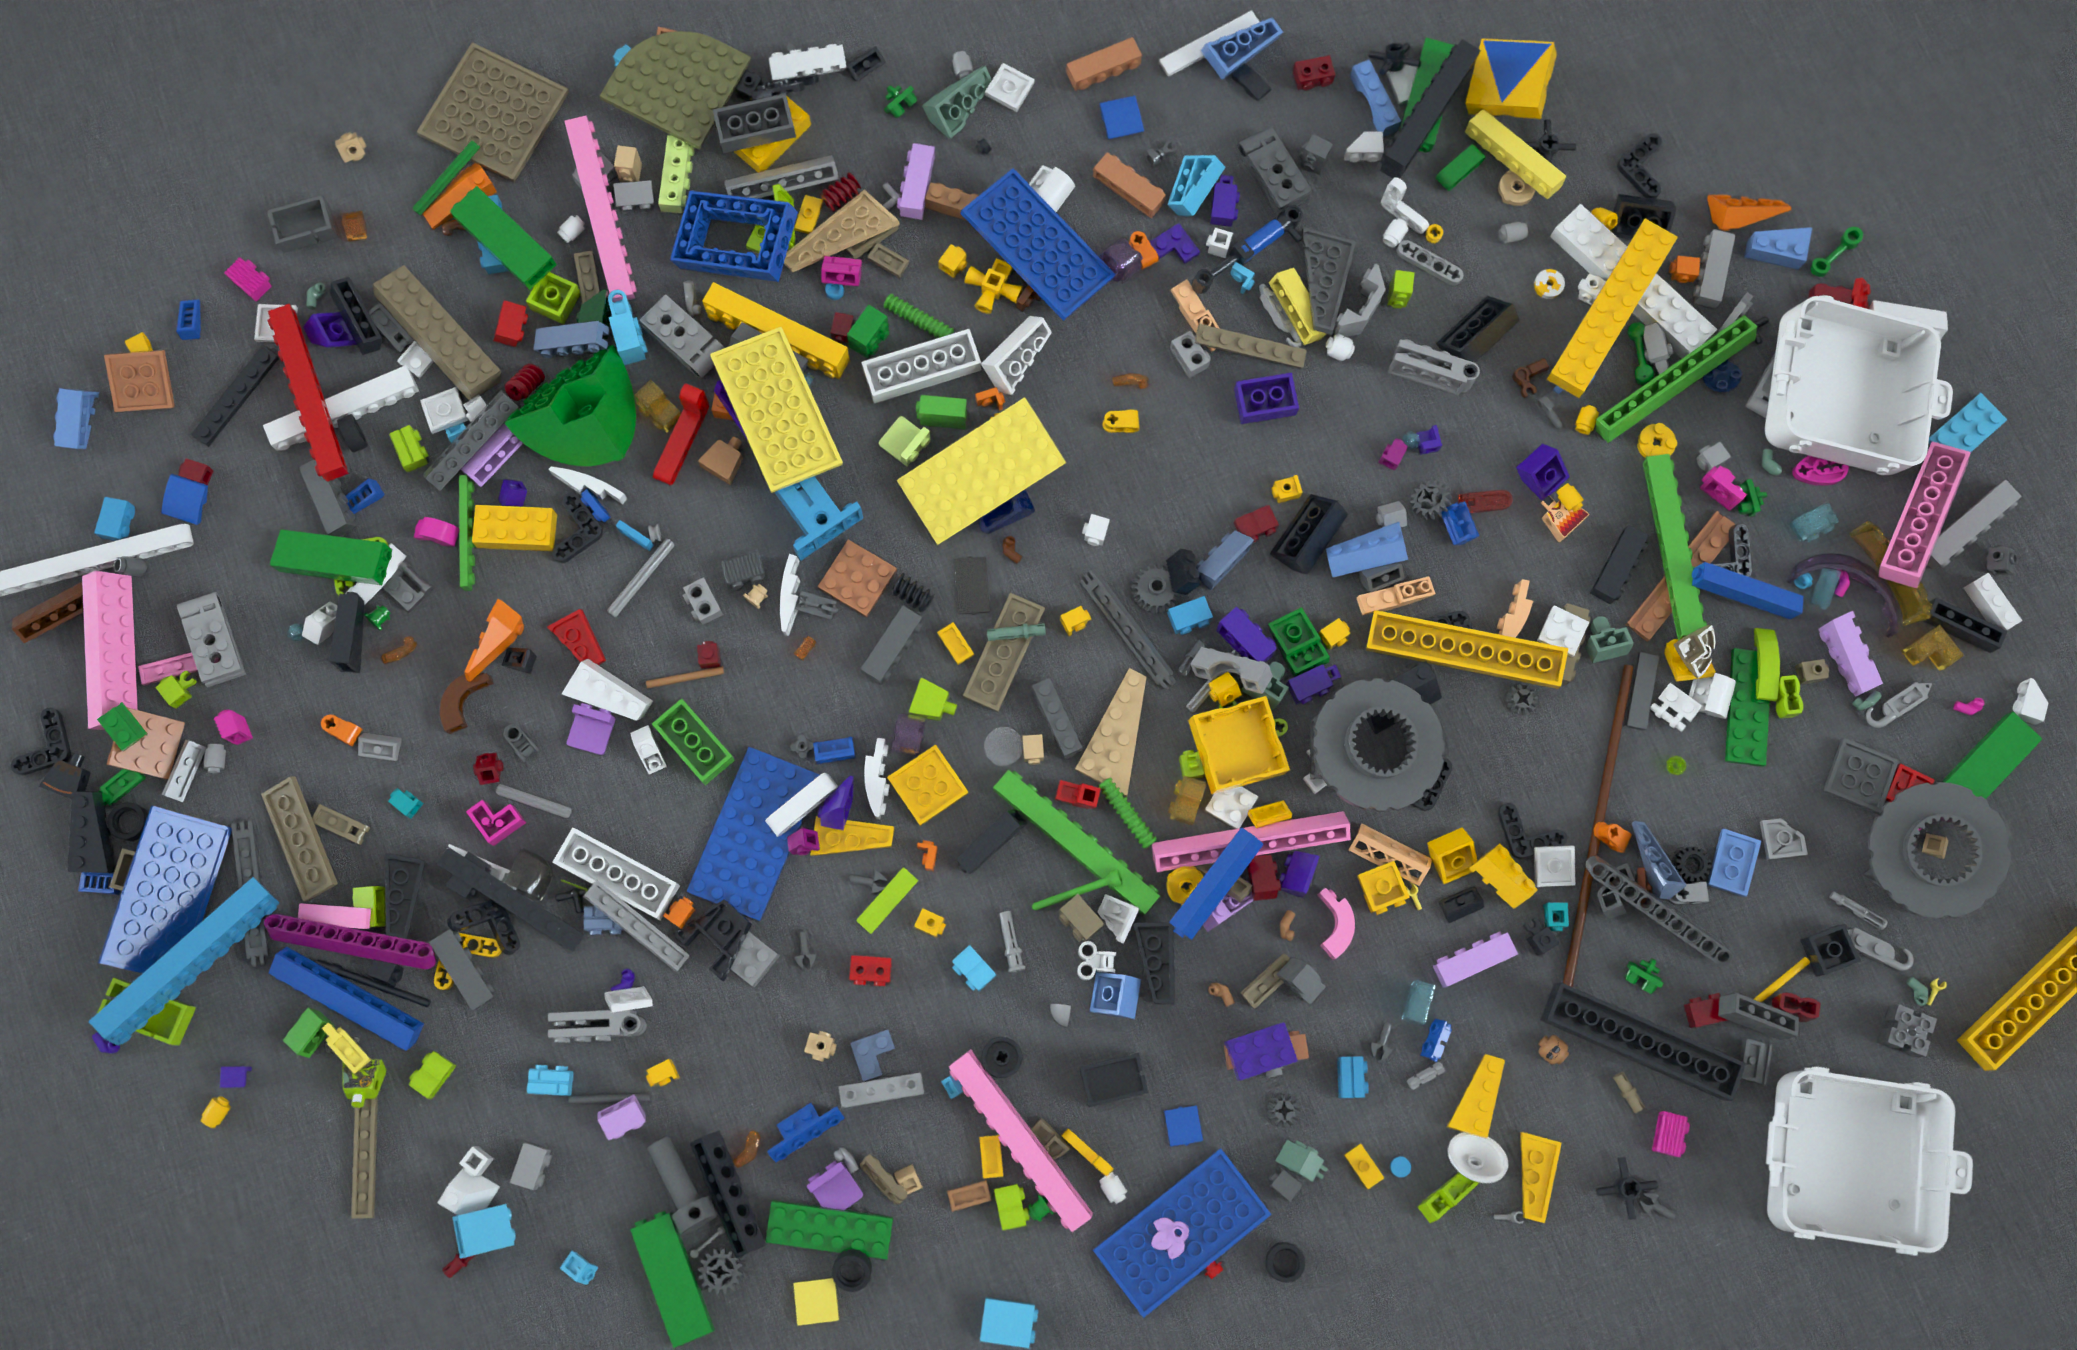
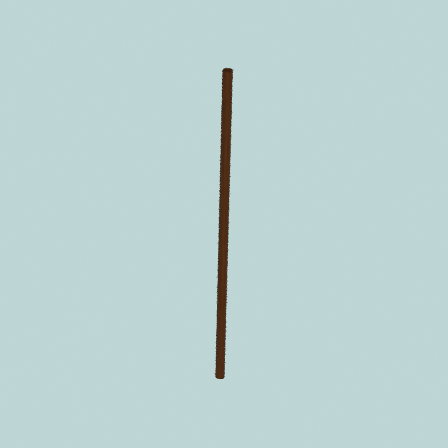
M1624 665L1587 859L1592 856H1598L1600 840L1594 835V827L1598 822H1604L1634 668L1632 665ZM1586 866L1563 983L1571 987L1573 986L1593 877L1586 869Z

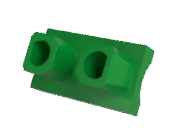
M891 85L887 87L889 94L885 96L886 100L894 99L884 109L887 114L890 112L895 118H898L905 112L899 104L902 100L909 108L918 101L912 92L914 88L911 85L900 95L898 92L902 88L899 85L895 88Z
M1747 479L1738 485L1747 494L1744 497L1745 502L1738 504L1739 514H1748L1749 517H1752L1761 511L1760 506L1764 505L1763 498H1766L1768 495L1767 492H1760L1759 487H1754L1752 479Z
M1651 958L1649 962L1642 959L1640 965L1644 966L1645 969L1632 961L1628 962V971L1625 979L1635 985L1641 976L1646 979L1641 988L1650 994L1657 987L1661 988L1664 984L1660 977L1651 973L1652 971L1658 974L1660 971L1655 966V959Z

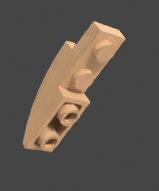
M1188 279L1171 289L1172 294L1180 305V311L1195 333H1197L1199 324L1219 328L1209 310L1206 311L1197 294L1192 289ZM1207 346L1211 352L1216 350V348Z
M1428 576L1396 584L1391 588L1362 594L1356 597L1362 615L1374 613V610L1384 612L1435 595V591Z
M1522 579L1518 584H1515L1512 595H1515L1514 602L1510 603L1508 613L1499 618L1497 624L1499 635L1516 638L1523 628L1533 603L1532 600L1526 599L1530 581Z

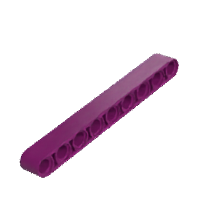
M279 914L269 915L264 920V926L269 937L275 941L420 969H430L437 961L432 946L425 942Z

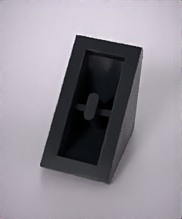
M508 647L502 666L531 674L537 656L530 649Z

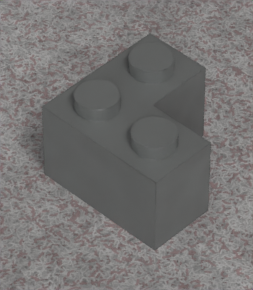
M1292 957L1276 974L1303 1002L1309 1005L1325 989V986L1321 983L1323 979L1316 973L1318 969L1312 963H1306L1301 958L1298 960Z

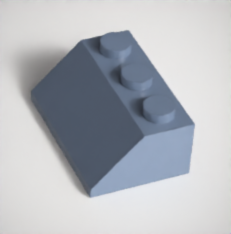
M1236 530L1232 534L1227 533L1221 540L1222 544L1218 548L1216 546L1213 547L1208 553L1209 557L1207 560L1204 561L1202 559L1196 565L1199 571V580L1212 590L1250 551L1254 542L1251 537Z

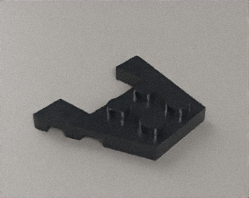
M818 75L794 80L786 78L778 80V82L773 84L772 82L763 83L756 86L757 90L751 92L752 98L754 100L777 94L800 92L805 89L804 86L819 82Z
M724 899L704 912V915L696 921L692 920L689 922L688 926L684 929L677 930L674 935L687 947L700 932L711 940L722 951V954L709 969L724 982L752 924Z

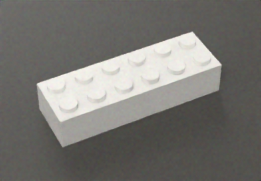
M970 329L861 362L874 404L981 371V361Z
M575 828L571 829L553 861L557 866L591 884L598 880L624 902L660 921L680 887L676 882Z

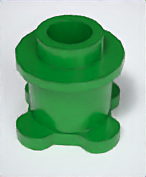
M376 605V609L369 615L365 613L364 616L374 627L381 631V625L386 620H390L389 615L391 613L383 605L381 607Z
M1039 1194V1200L1034 1204H1029L1030 1209L1028 1213L1034 1221L1038 1220L1041 1222L1042 1218L1049 1212L1052 1215L1055 1213L1048 1206L1049 1201L1047 1198Z

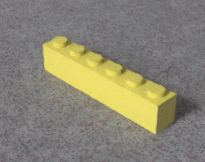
M1483 109L1469 120L1465 133L1522 178L1525 183L1533 187L1540 195L1549 199L1562 187L1566 175Z

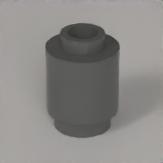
M122 556L121 558L117 557L114 562V571L122 575L141 577L147 569V565L142 558Z

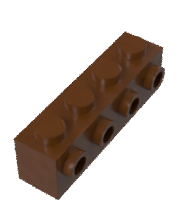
M82 582L12 619V629L21 641L26 643L35 639L39 635L84 612Z

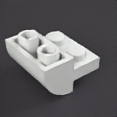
M1042 166L1029 183L1055 212L1058 211L1075 188L1071 178L1056 167L1050 169Z
M1717 673L1714 674V677L1693 679L1689 697L1702 705L1699 712L1726 719L1736 681Z

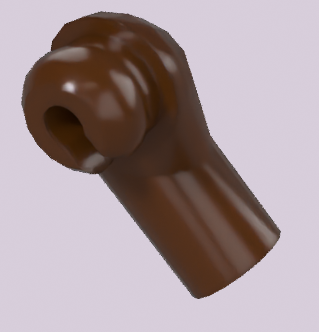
M455 219L444 223L442 226V233L446 236H451L455 229L467 231Z
M1007 536L1002 543L1003 553L1018 564L1023 556L1015 551V538Z

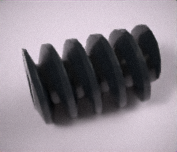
M903 572L893 585V595H899L900 600L906 598V603H912L913 608L919 606V612L925 611L935 594L929 596L930 589L923 592L924 585L917 588L918 581L911 584V577L904 580L905 573Z

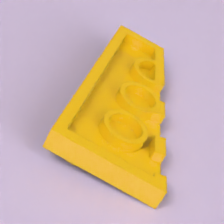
M816 816L814 831H818L820 850H811L810 856L892 847L894 826L847 820L843 831L821 826V818Z
M1487 1054L1483 1056L1469 1086L1464 1092L1462 1100L1447 1125L1448 1128L1481 1138H1488L1505 1063L1504 1059Z
M1520 1132L1523 1218L1545 1223L1562 1143Z

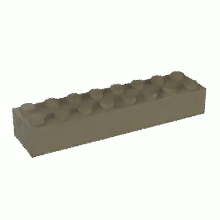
M405 265L373 283L376 299L468 400H471L478 394H483L501 382L500 369Z

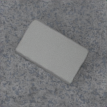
M363 733L358 737V756L397 761L401 738Z

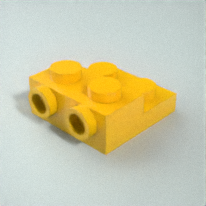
M1673 639L1666 643L1664 655L1676 682L1698 679L1690 672L1676 651L1674 644L1678 642V639ZM1712 663L1700 678L1714 677L1716 671Z
M1395 861L1357 875L1364 892L1363 896L1371 913L1376 911V914L1379 915L1388 911V906L1394 904L1395 908L1406 904L1405 900L1410 898Z

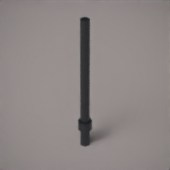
M319 959L316 962L339 976L428 1008L431 1003L429 999L346 970L339 964H330Z

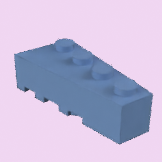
M1269 18L1244 30L1236 31L1234 34L1206 43L1201 52L1223 80L1275 42L1283 31L1273 18Z
M1399 522L1326 548L1332 577L1408 560Z

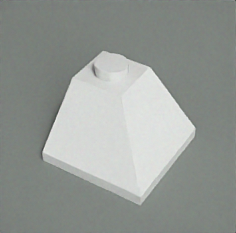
M462 1169L447 1186L438 1204L457 1215L487 1209L500 1186L482 1175H474L472 1177Z

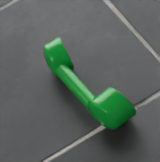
M1858 227L1848 228L1841 237V245L1825 259H1814L1810 265L1812 274L1817 277H1824L1830 270V264L1846 249L1851 250L1859 245L1863 239V231Z
M1635 322L1628 327L1627 333L1628 337L1635 341L1639 366L1635 370V380L1638 385L1644 386L1654 379V371L1650 365L1646 364L1642 339H1644L1645 325Z

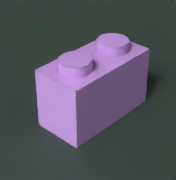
M634 1094L598 1112V1122L607 1139L610 1140L622 1137L630 1129L640 1128L646 1122V1116Z

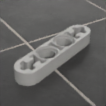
M1409 240L1399 243L1397 254L1403 260L1452 286L1458 285L1463 279V271L1452 263ZM1408 247V251L1406 253L1403 252V248ZM1422 254L1426 256L1427 261L1419 262L1417 256ZM1439 263L1442 265L1443 270L1436 271L1433 265ZM1456 273L1457 277L1455 279H1452V275Z

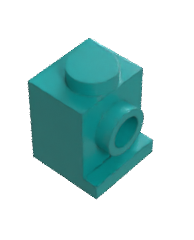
M399 788L391 793V798L388 801L409 818H412L424 804L408 790L403 792Z
M1568 903L1543 904L1545 927H1549L1552 932H1562L1563 928L1569 927ZM1553 915L1557 916L1556 922L1553 921Z

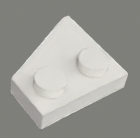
M1105 894L1098 914L1105 920L1109 930L1113 931L1116 940L1124 944L1139 908Z

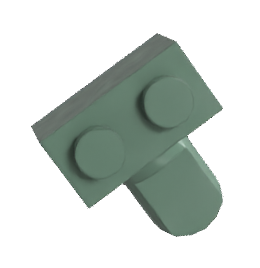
M1599 616L1590 625L1593 635L1590 636L1585 648L1592 663L1628 655L1634 643L1627 627L1615 630V628H1611L1606 617Z
M1271 662L1269 664L1273 677L1262 694L1245 690L1244 685L1241 688L1243 692L1254 699L1267 696L1271 710L1276 708L1289 688L1280 682L1285 673V668L1279 662Z
M1287 1140L1276 1159L1277 1163L1312 1182L1315 1176L1323 1179L1324 1175L1318 1172L1319 1169L1324 1172L1328 1170V1168L1322 1165L1324 1159L1317 1156L1319 1153L1317 1150L1310 1146L1307 1147L1297 1140L1295 1143Z

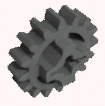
M1437 480L1433 484L1427 481L1425 486L1421 483L1420 489H1414L1416 494H1411L1412 500L1410 504L1413 512L1419 518L1423 516L1425 520L1429 516L1434 520L1437 514L1441 517L1442 511H1448L1446 506H1451L1450 500L1452 496L1449 488L1443 482L1439 484Z
M722 1248L721 1253L714 1249L713 1256L707 1253L708 1259L700 1261L704 1266L699 1267L698 1271L703 1272V1275H700L698 1278L704 1279L705 1282L702 1284V1287L708 1285V1292L716 1289V1295L720 1294L721 1290H723L724 1294H727L728 1287L734 1290V1282L738 1284L741 1282L737 1277L744 1273L739 1271L743 1264H737L739 1258L732 1257V1250L726 1254L725 1248ZM718 1257L717 1264L709 1266L710 1262ZM727 1259L733 1264L734 1268L729 1267ZM722 1266V1270L728 1273L722 1274L720 1277L718 1272L712 1270ZM708 1275L714 1278V1283L710 1281ZM733 1277L728 1284L723 1285L725 1278Z

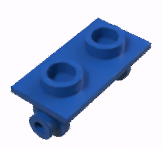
M1434 1019L1430 1026L1428 1037L1422 1046L1420 1056L1430 1058L1434 1062L1441 1059L1445 1046L1439 1043L1440 1041L1447 1043L1452 1031V1025L1447 1023V1021Z

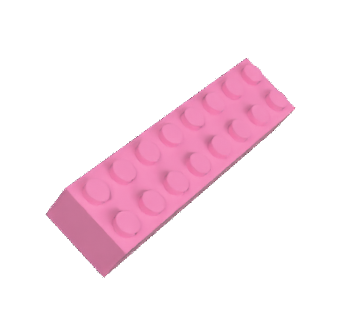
M1931 442L1880 565L1878 577L1918 588L1968 465L1971 452Z
M94 571L82 576L88 729L105 730L97 719L112 708L117 707L121 702L128 708L138 710L132 576Z

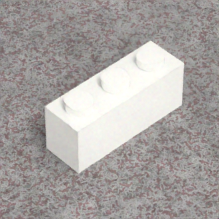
M1989 573L1964 587V590L1987 622L2008 630L2022 621Z

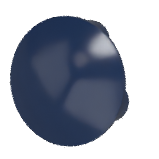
M1727 359L1704 375L1703 381L1713 391L1728 392L1740 384L1742 371L1737 365L1729 362Z

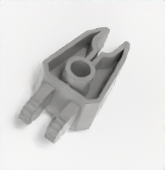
M1658 323L1645 326L1644 341L1647 350L1644 351L1647 361H1650V363L1655 362L1657 372L1661 374L1670 368L1668 358H1671V354H1674L1671 343L1668 344L1665 332Z

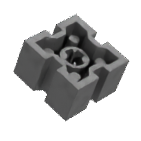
M1899 1004L1889 1006L1885 1021L1889 1022L1888 1028H1882L1878 1043L1892 1049L1902 1048L1901 1052L1916 1058L1926 1057L1931 1042L1926 1040L1927 1034H1933L1937 1019L1923 1013L1913 1014V1009Z

